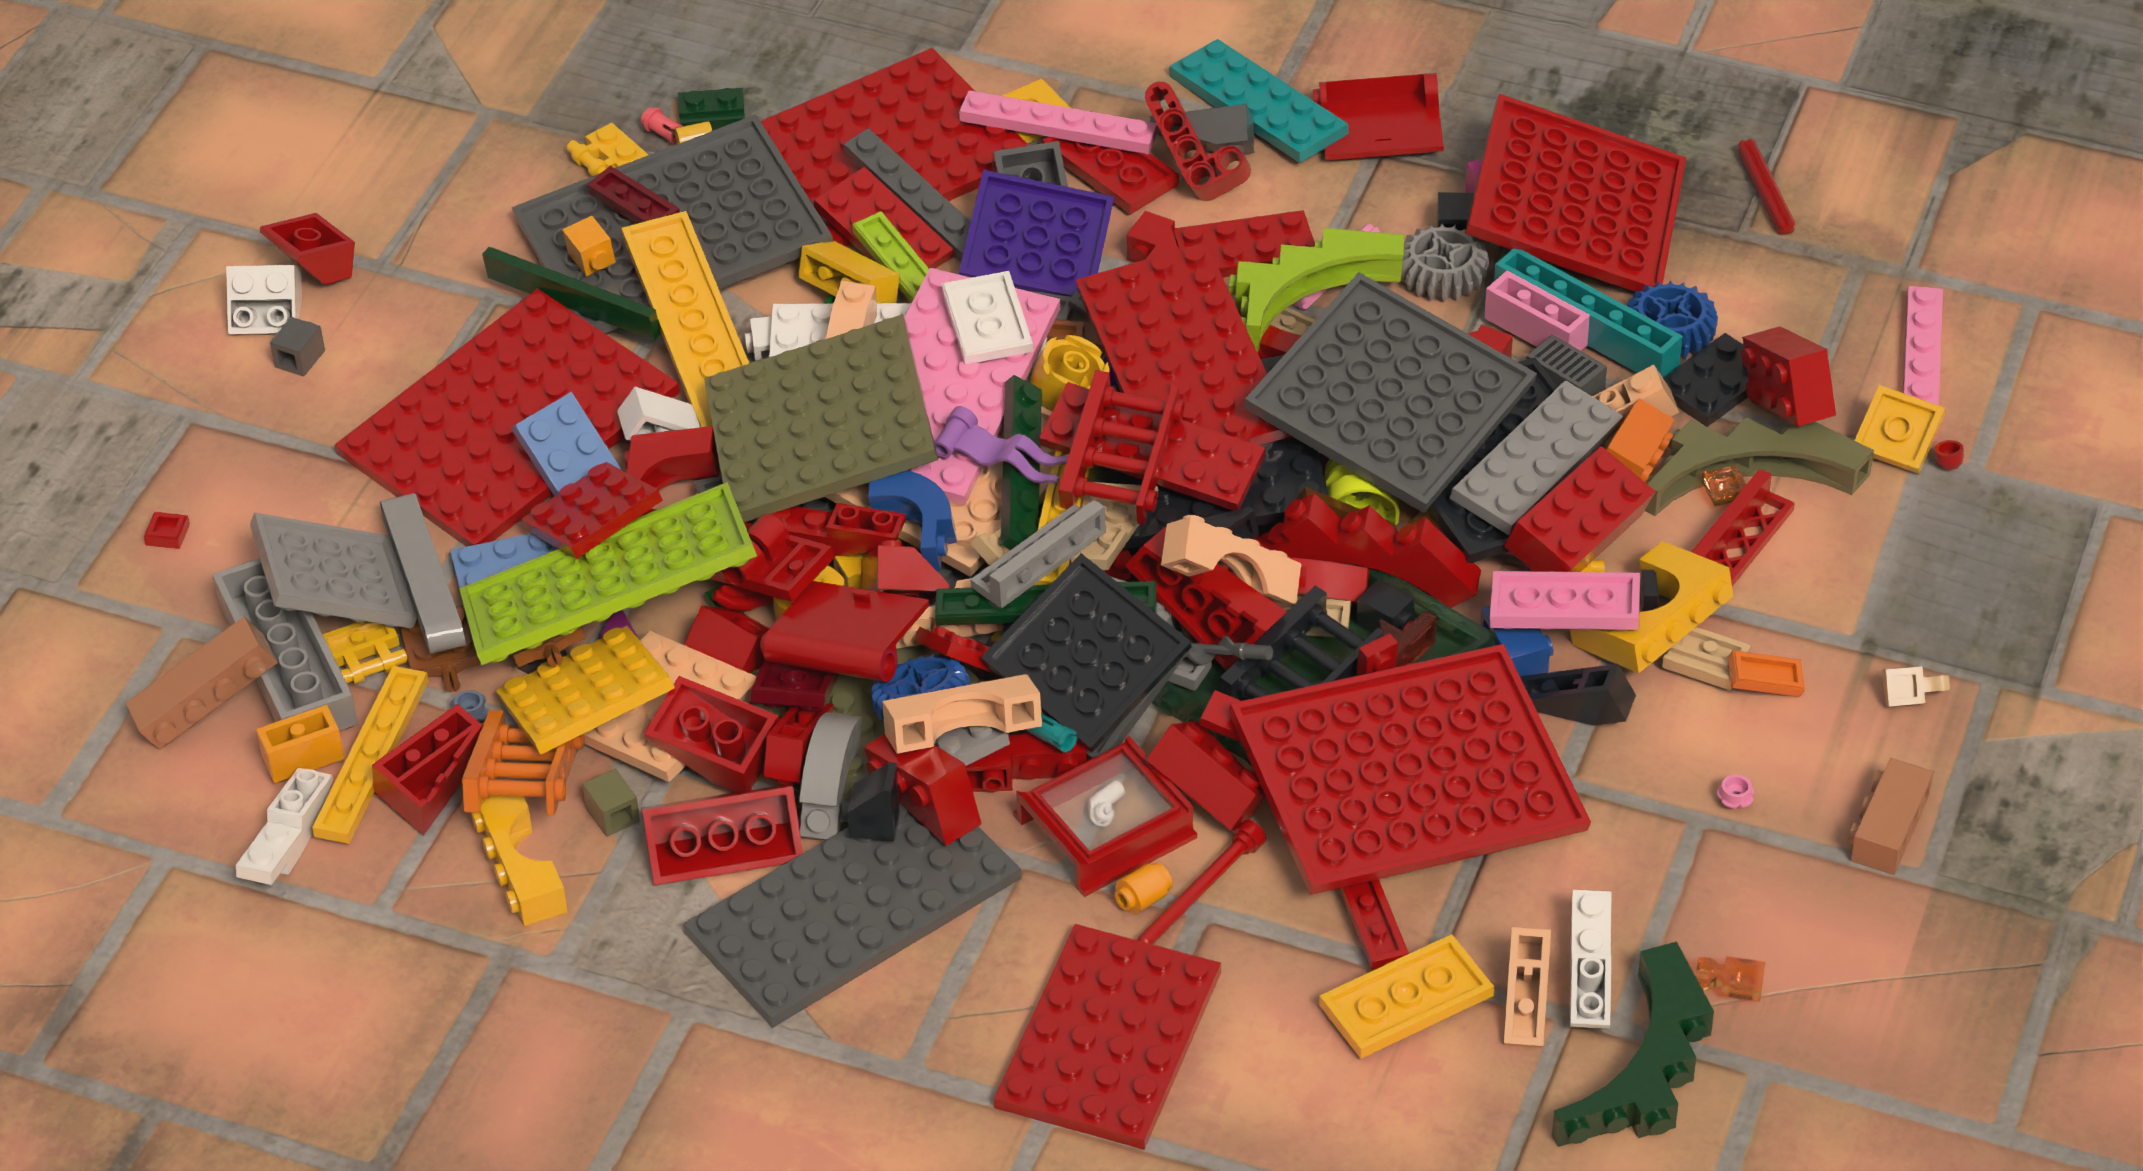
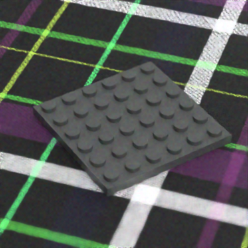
M1358 272L1245 398L1243 408L1425 513L1534 384L1537 373Z

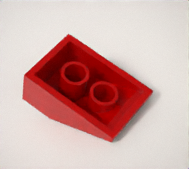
M678 676L673 684L675 688L668 692L645 730L644 738L716 785L733 792L752 790L764 769L767 734L779 721L778 715Z

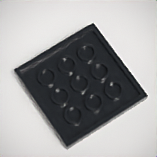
M1081 553L992 645L981 659L983 664L1001 679L1027 674L1040 692L1041 712L1061 725L1076 731L1077 741L1092 753L1192 648L1191 641Z

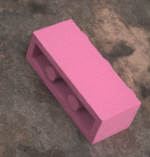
M1509 271L1503 273L1486 288L1484 319L1536 347L1552 335L1580 351L1587 346L1590 315Z

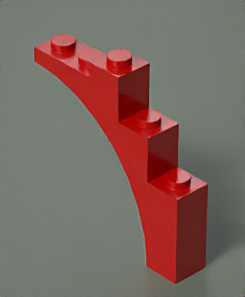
M1313 493L1301 500L1293 501L1286 508L1284 523H1278L1270 531L1253 538V540L1260 543L1261 547L1268 550L1282 551L1287 554V557L1347 563L1380 570L1406 580L1424 590L1448 609L1477 595L1481 569L1474 563H1467L1463 552L1426 517L1413 524H1407L1397 531L1370 505L1357 512H1351L1342 519Z

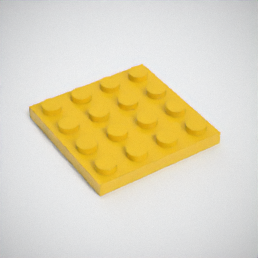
M625 626L607 631L603 638L595 642L581 644L573 648L570 654L563 657L561 665H558L557 660H554L557 667H551L546 661L536 671L524 677L518 676L508 680L496 692L503 706L539 754L542 755L675 687L669 674L629 627Z

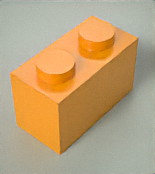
M327 705L256 729L262 759L274 784L291 778L297 768L315 770L345 759L339 728Z

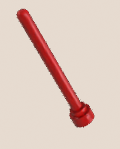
M1244 820L1234 830L1232 844L1138 937V941L1154 944L1243 854L1255 853L1266 842L1267 837L1263 829L1252 820Z

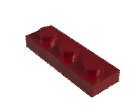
M611 165L587 183L590 195L636 224L680 213V208Z

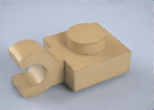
M1922 666L1882 669L1885 706L1888 707L1924 704L1925 692L1950 690L1949 675L1923 677Z

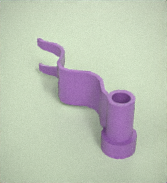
M956 406L946 419L947 425L934 441L937 455L940 457L949 458L954 450H957L986 466H992L1000 461H1007L1014 465L1027 479L1040 484H1056L1060 477L1054 474L1038 472L1016 448L1026 452L1036 462L1045 466L1066 464L1068 456H1050L1025 435L1016 434L1009 439H1000L993 436L987 430L978 426L976 415L970 409L963 406Z

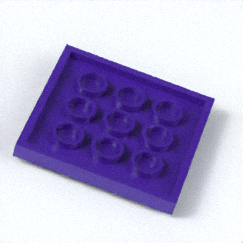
M983 170L959 275L973 278L1009 271L1014 287L1017 289L1072 297L1077 291L1076 279L1097 274L1099 271L1114 196Z

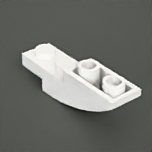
M297 768L268 807V822L237 862L236 877L272 885L280 873L289 875L313 834L312 827L328 797L333 782V775L317 772L313 769Z
M1572 891L1570 1027L1610 1029L1612 892Z

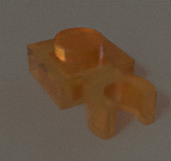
M1726 956L1725 965L1718 964L1712 958L1699 957L1696 971L1708 974L1696 973V978L1703 990L1712 989L1715 986L1722 987L1721 996L1760 1002L1765 962Z

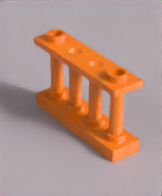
M489 710L462 778L464 812L479 813L484 799H489L490 795L546 797L547 815H555L559 801H565L566 781L577 750L583 749L584 734L540 755L534 746L510 745V743H532L521 728H511L510 724H505L504 710ZM503 761H549L552 762V764L506 763ZM497 777L546 779V781H515L496 779Z

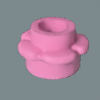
M1729 775L1717 789L1718 798L1722 799L1723 805L1728 808H1746L1753 802L1754 789L1750 780L1745 776Z

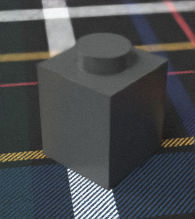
M290 317L270 342L275 368L303 377L325 352L321 326L294 317Z

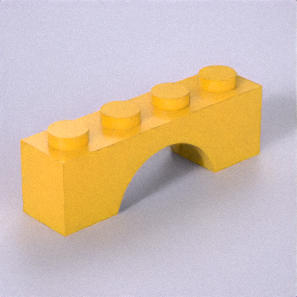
M490 795L489 799L485 798L480 812H471V817L476 832H484L485 838H482L487 858L489 860L495 858L497 862L494 865V871L500 887L506 885L509 890L505 892L511 913L518 912L524 926L567 913L564 887L553 862L529 859L516 851L519 843L532 833L529 807L524 796Z

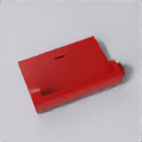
M1437 73L1319 82V89H1313L1314 102L1348 123L1349 134L1324 149L1325 161L1444 151Z
M812 581L769 630L763 634L760 641V650L765 660L770 663L889 682L896 672L898 663L896 644L930 606L929 599Z

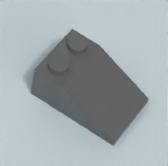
M1059 141L993 151V172L1068 187Z

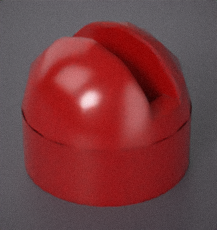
M1946 440L1935 446V459L1940 467L1951 471L1957 469L1962 464L1964 458L1962 443L1955 440Z

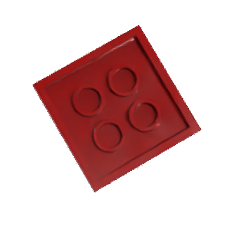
M605 462L604 464L592 467L588 474L577 482L564 486L559 494L549 501L533 507L531 513L521 520L526 531L578 559L663 500L658 489Z

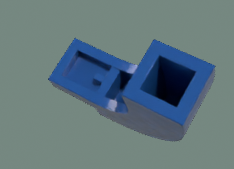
M907 470L869 482L868 498L871 508L906 514V520L921 526V554L936 571H940L942 556H947L948 543H957V533L950 503L943 490L929 478Z

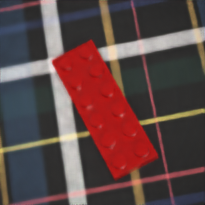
M1067 382L1039 437L1041 446L1060 451L1064 454L1070 453L1089 392L1088 388ZM1112 406L1111 409L1106 408L1104 417H1106L1108 422L1158 431L1163 416L1118 406ZM1181 420V422L1175 421L1156 485L1230 510L1240 509L1265 457V447ZM1105 435L1102 438H1097L1094 447H1097V451L1146 461H1149L1153 449L1151 444ZM1112 469L1141 480L1144 478L1142 474Z

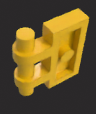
M613 123L585 136L586 145L572 140L567 144L566 148L578 165L588 168V173L591 176L600 174L610 165L616 168L648 156L642 148Z
M368 621L356 622L322 634L338 667L346 666V669L340 670L346 683L352 682L355 685L364 682L367 676L381 671L387 674L392 666L408 662L404 648L390 652L389 649L400 646L399 638L394 628L384 624ZM375 654L377 655V658L363 663L358 661Z

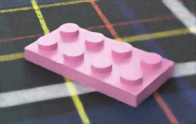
M1493 571L1490 628L1639 630L1640 573Z

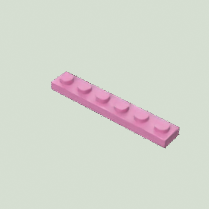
M970 90L959 111L960 121L1144 154L1150 153L1158 134V125L1153 122Z
M1909 286L1907 294L1903 393L1939 405L1943 289Z

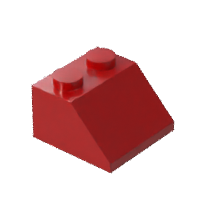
M313 213L260 226V233L301 268L318 279L319 282L334 284L339 280L352 277L355 241L319 214Z
M882 541L881 545L872 549L870 553L861 559V589L929 599V605L936 602V589L949 588V583L914 547H904L901 541Z
M702 605L684 645L752 674L756 669L762 667L765 660L760 650V641L763 634L769 630V627L741 611Z

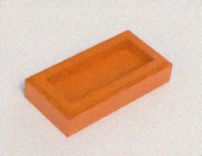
M1732 650L1728 655L1731 688L1800 697L1805 691L1801 659Z

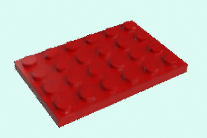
M1075 924L994 1097V1108L1145 1150L1219 979L1221 963Z

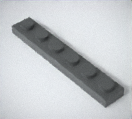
M869 128L844 143L843 153L859 168L865 167L949 244L953 248V254L962 261L971 221Z

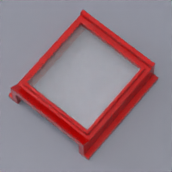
M1130 736L1125 738L1124 743L1028 792L1016 791L1017 810L1013 811V816L1021 825L1035 819L1075 865L1076 888L1083 897L1197 839V832L1193 829V805L1166 776L1146 760L1148 756Z

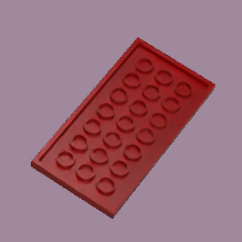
M1207 242L1076 279L1077 291L1121 393L1167 401L1171 386L1177 385L1179 386L1180 400L1185 401L1182 418L1184 421L1259 446L1291 436L1243 408L1245 398L1267 375V372Z

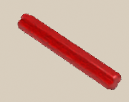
M1752 139L1740 141L1738 153L1777 232L1781 235L1791 234L1795 229V221L1755 141Z

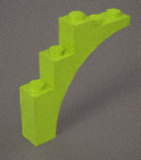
M1323 228L1322 241H1315V247L1281 244L1280 258L1273 257V264L1238 261L1237 275L1230 274L1229 292L1231 295H1235V305L1238 310H1241L1240 316L1257 353L1262 336L1270 323L1284 309L1306 296L1324 289L1348 284L1358 272L1374 281L1401 282L1405 235Z

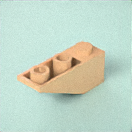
M1655 365L1592 396L1623 415L1621 425L1638 398L1670 417L1679 413L1672 392Z

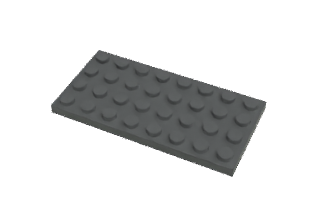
M900 803V817L895 841L849 838V827L686 921L683 923L684 934L765 1021L774 1028L1022 879L1021 868L979 826L948 846H945Z

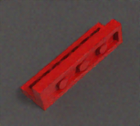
M1758 469L1691 551L1694 554L1729 567L1732 587L1794 511L1795 502L1770 492L1772 474L1762 469ZM1766 503L1780 511L1775 514L1763 515L1761 508ZM1760 526L1762 530L1760 535L1746 537L1744 533L1745 528ZM1743 547L1744 556L1728 558L1726 553L1728 549Z

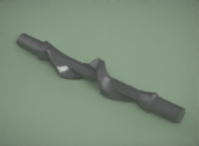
M1223 636L1215 644L1191 643L1192 648L1187 653V657L1194 663L1204 665L1209 663L1216 654L1233 655L1241 660H1271L1273 649L1267 645L1234 643L1229 636Z

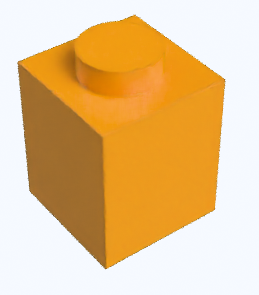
M593 216L562 229L567 252L585 276H589L616 263L611 239Z

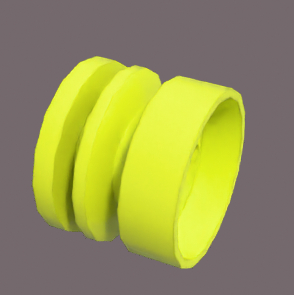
M1330 459L1327 462L1324 479L1328 496L1359 509L1370 505L1384 519L1395 523V525L1399 523V498L1334 460Z

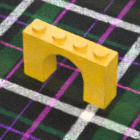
M1661 541L1641 557L1639 563L1641 570H1654L1656 572L1658 594L1671 599V601L1660 608L1639 612V630L1570 629L1572 645L1640 673L1733 597L1729 567Z

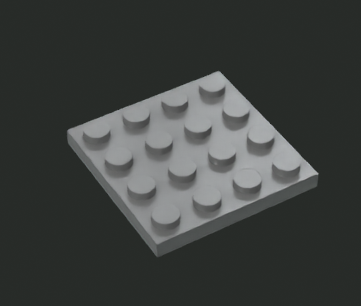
M254 512L250 527L274 606L287 611L301 610L313 612L323 617L331 615L349 618L355 622L368 621L380 623L391 628L414 627L417 614L390 536Z

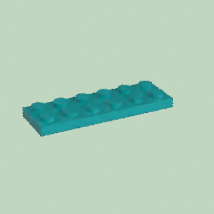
M1219 39L1212 41L1169 66L1171 78L1216 108L1246 104L1253 116L1254 133L1299 163L1349 134L1348 123Z

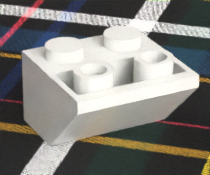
M226 266L228 334H277L290 317L299 319L302 304L300 266Z

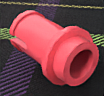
M650 107L645 110L641 117V124L644 125V129L647 132L654 131L667 139L668 142L676 143L675 135L670 130L675 132V128L682 127V125L663 115V111L660 108Z

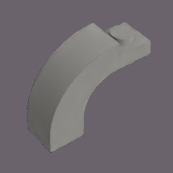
M826 712L819 718L809 743L803 770L799 801L802 802L800 836L827 840L840 832L845 782L851 761L859 754L862 717Z

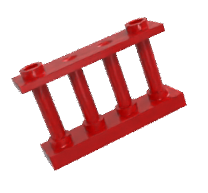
M1095 370L1058 488L1060 508L1069 509L1074 504H1077L1078 498L1083 499L1086 495L1136 505L1137 524H1145L1148 512H1154L1156 508L1158 491H1155L1175 421L1181 422L1184 414L1185 401L1180 400L1179 386H1171L1167 401L1116 392L1115 388L1111 387L1109 372ZM1112 406H1118L1163 416L1158 431L1108 422L1106 417H1104L1106 408L1111 409ZM1105 435L1151 444L1153 449L1149 461L1097 451V447H1094L1096 439L1102 438ZM1096 465L1142 474L1144 478L1140 491L1090 482L1085 477L1087 468H1093Z

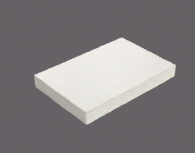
M1009 271L941 283L942 294L965 364L1033 352V342Z

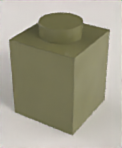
M616 768L582 784L586 809L606 837L640 822L637 797Z

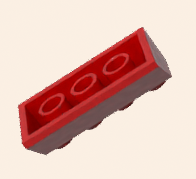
M791 784L641 808L654 885L782 865L803 854L794 791Z

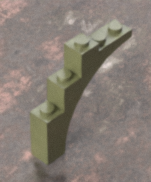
M1745 417L1736 428H1730L1726 436L1691 419L1681 430L1677 429L1673 433L1674 436L1669 443V448L1671 449L1670 456L1665 460L1662 469L1655 476H1649L1645 482L1656 491L1645 512L1656 516L1671 502L1692 490L1718 481L1754 476L1758 469L1769 472L1772 476L1812 481L1853 495L1870 476L1874 450L1817 422L1799 427L1794 424L1791 426L1786 425L1781 433H1778Z

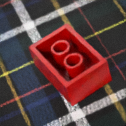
M1781 326L1742 337L1744 349L1741 351V357L1744 366L1747 368L1749 380L1746 383V391L1752 403L1798 427L1836 416L1826 348Z

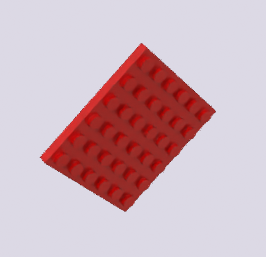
M1499 93L1493 109L1465 234L1509 248L1510 250H1523L1543 261L1632 291H1642L1644 285L1654 287L1656 281L1663 285L1686 157Z

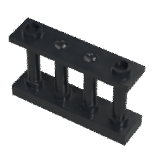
M1315 585L1254 644L1271 646L1273 649L1271 660L1238 659L1220 677V692L1236 699L1246 696L1253 699L1272 695L1256 684L1265 673H1273L1295 689L1315 685L1280 661L1289 650H1297L1329 672L1330 675L1322 683L1357 676L1359 648L1383 637L1384 631L1377 628L1364 640L1327 615V593ZM1312 627H1320L1354 651L1340 663L1305 639L1304 635Z

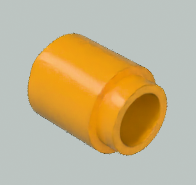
M1145 864L1116 882V902L1123 910L1129 911L1132 914H1138L1167 896L1168 891L1173 886L1172 878L1162 864Z

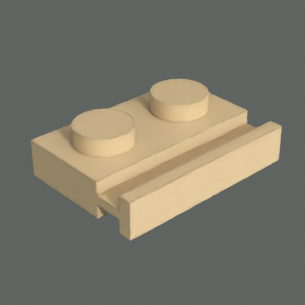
M1695 627L1673 645L1667 655H1664L1662 668L1731 691L1728 655L1732 650L1751 652V645Z

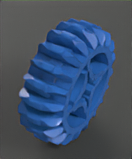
M1671 280L1668 284L1662 285L1656 281L1654 287L1644 285L1642 291H1635L1634 296L1627 304L1633 310L1682 335L1681 357L1683 359H1686L1689 353L1695 355L1709 345L1710 341H1713L1716 335L1718 316L1714 307V301L1708 299L1707 293H1699L1697 286L1687 288L1685 282L1680 285H1674Z
M937 654L928 658L921 655L919 659H908L903 664L897 663L896 672L889 682L875 681V685L871 687L873 709L884 726L882 701L970 685L971 682L968 673L959 660H951L949 656L939 658Z

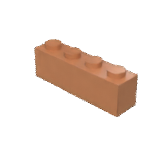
M243 616L127 701L126 705L139 732L158 749H161L276 665L278 661L264 634Z

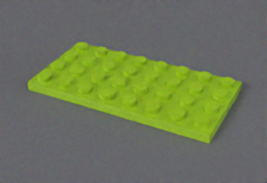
M726 482L638 517L578 559L557 549L461 587L459 590L476 654L481 665L489 662H500L506 659L509 654L524 648H535L541 645L543 641L557 635L571 634L578 627L587 623L606 620L613 613L625 608L639 607L648 599L658 595L674 593L681 586L693 581L707 580L716 572L726 568L742 566L749 559L756 557L757 554L729 484Z

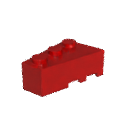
M456 704L372 764L374 792L424 836L461 785L464 772L480 735L482 724L459 704Z
M1199 721L1171 724L1146 760L1229 830H1235L1244 820H1250L1266 798L1257 775L1247 770L1205 727L1199 725Z
M885 734L864 746L868 759L866 768L869 774L889 762L897 763L900 803L945 846H948L982 824L964 762L935 745L930 748L897 754Z

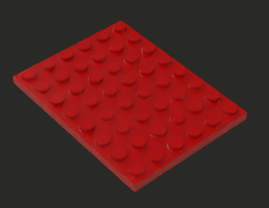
M933 48L760 121L813 206L814 199L861 169L843 153V145L868 128L948 201L979 188L983 170L993 171V151L1029 146L1014 130L960 121L959 111L968 91L975 90ZM818 212L832 234L833 241L845 247L852 244Z
M537 288L334 446L337 455L396 497L415 493L423 516L468 547L496 540L531 512L533 507L542 503L553 494L511 428L572 392L603 442L610 449L625 437L617 410L634 387L674 398L679 394L680 388L677 381Z
M1504 644L1230 704L1228 713L1310 895L1588 831L1591 820Z

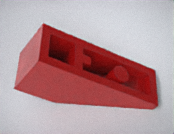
M827 703L825 708L820 707L815 710H804L799 706H791L767 734L763 777L773 778L777 783L784 785H793L802 781L806 755L814 728L824 713H833L834 704Z

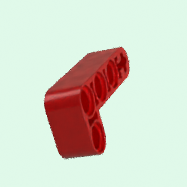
M1158 81L1147 88L1145 101L1187 184L1198 199L1202 201L1213 200L1248 180L1251 174V167L1238 147L1225 146L1207 155L1180 100L1168 83ZM1164 99L1170 108L1165 111L1160 103ZM1182 124L1178 131L1170 132L1173 126ZM1196 150L1194 156L1184 159L1187 152ZM1239 161L1236 168L1227 170L1230 163ZM1210 177L1206 184L1197 185L1202 178Z

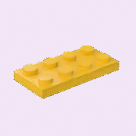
M1451 934L1320 995L1319 1006L1360 1059L1493 997L1494 985Z

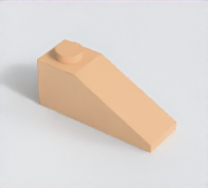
M841 281L833 303L825 339L846 333L852 329H859L874 324L877 317L876 288L874 285Z
M1512 927L1504 1044L1543 1047L1551 930Z

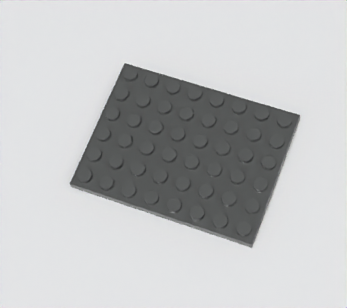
M757 115L750 116L615 168L680 208V212L687 211L718 289L801 258L802 246L833 242L832 234ZM598 175L512 207L514 218L541 266L650 307L622 237V228L636 223L589 194L587 183ZM593 216L611 239L616 263L589 276H585L567 252L562 229ZM571 310L603 333L618 329L616 326Z

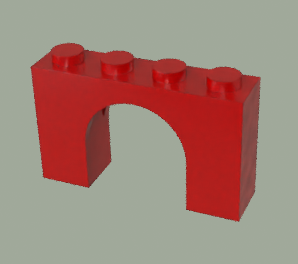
M713 426L631 436L630 450L625 452L626 473L655 487L658 491L668 484L679 480L718 476L720 464ZM650 509V510H648L646 513H644L643 515H646V514L651 513V512L656 511V510H655V509Z

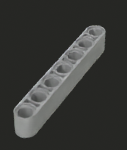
M412 493L380 501L386 530L391 538L429 654L466 646L461 620L416 494Z

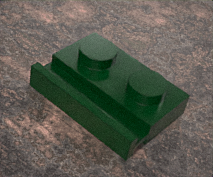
M743 88L678 93L679 121L682 126L709 121L713 131L745 119Z

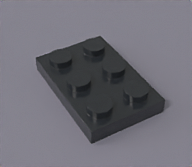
M1724 333L1664 376L1663 379L1669 386L1677 407L1708 427L1747 399L1746 383L1749 380L1747 368L1744 366L1741 357V351L1744 349L1743 344L1727 333Z

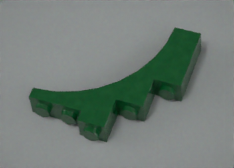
M1677 941L1640 951L1638 978L1647 998L1650 1024L1642 1045L1627 1067L1606 1086L1583 1100L1554 1110L1552 1136L1558 1147L1570 1143H1582L1588 1138L1606 1133H1617L1631 1126L1638 1138L1652 1134L1660 1135L1676 1128L1678 1102L1671 1088H1679L1694 1081L1696 1055L1689 1042H1697L1704 1037L1711 1036L1714 1010Z

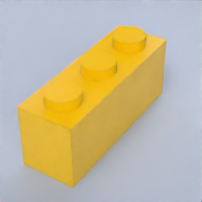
M833 241L802 246L798 278L835 297L842 280L874 285L877 303H896L900 274Z

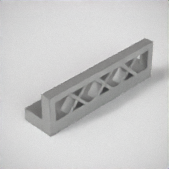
M1096 500L1091 501L1082 509L1074 504L970 579L971 588L1000 608H1003L1039 582V580L1105 534V506Z

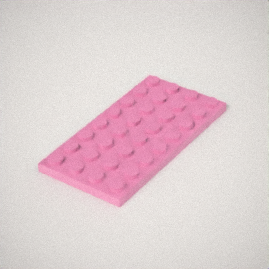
M933 268L929 269L904 318L911 339L934 441L947 425L946 419L956 406L970 409L978 419V426L984 428L995 437L999 436L1004 426L1005 382L1013 375L1026 380L1058 315L1060 299L1015 288L1033 342V352L965 364L942 294L941 283L971 277ZM954 450L949 458L937 455V461L907 470L921 474L935 482L943 490L949 502L965 505L984 465L974 461L968 455Z

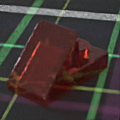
M1424 611L1416 620L1409 621L1403 631L1384 620H1379V629L1384 631V636L1390 633L1398 642L1396 667L1414 664L1436 642L1437 617L1427 611Z

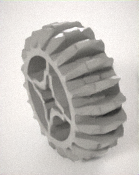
M1428 224L1425 231L1416 229L1415 234L1407 235L1404 242L1401 282L1407 284L1408 290H1416L1418 297L1425 294L1428 295L1430 301L1435 297L1442 298L1444 302L1449 297L1458 301L1461 294L1470 297L1471 292L1479 290L1482 282H1485L1487 277L1489 257L1485 243L1480 242L1474 236L1465 234L1466 229L1457 230L1456 224L1451 228H1446L1443 224L1439 228H1433Z

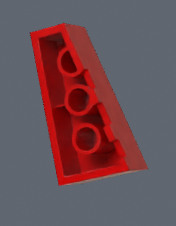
M1166 526L1145 543L1125 564L1139 581H1156L1158 601L1202 644L1218 643L1223 636H1229L1234 643L1255 644L1287 613V611L1218 563L1213 570L1190 577L1162 566ZM1216 654L1214 657L1226 671L1239 659L1233 655Z

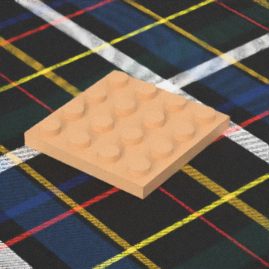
M649 631L640 640L669 674L673 684L678 676H681L746 703L751 701V688L757 676L652 631ZM668 692L584 733L585 745L667 782H670L686 766L644 738L645 730Z

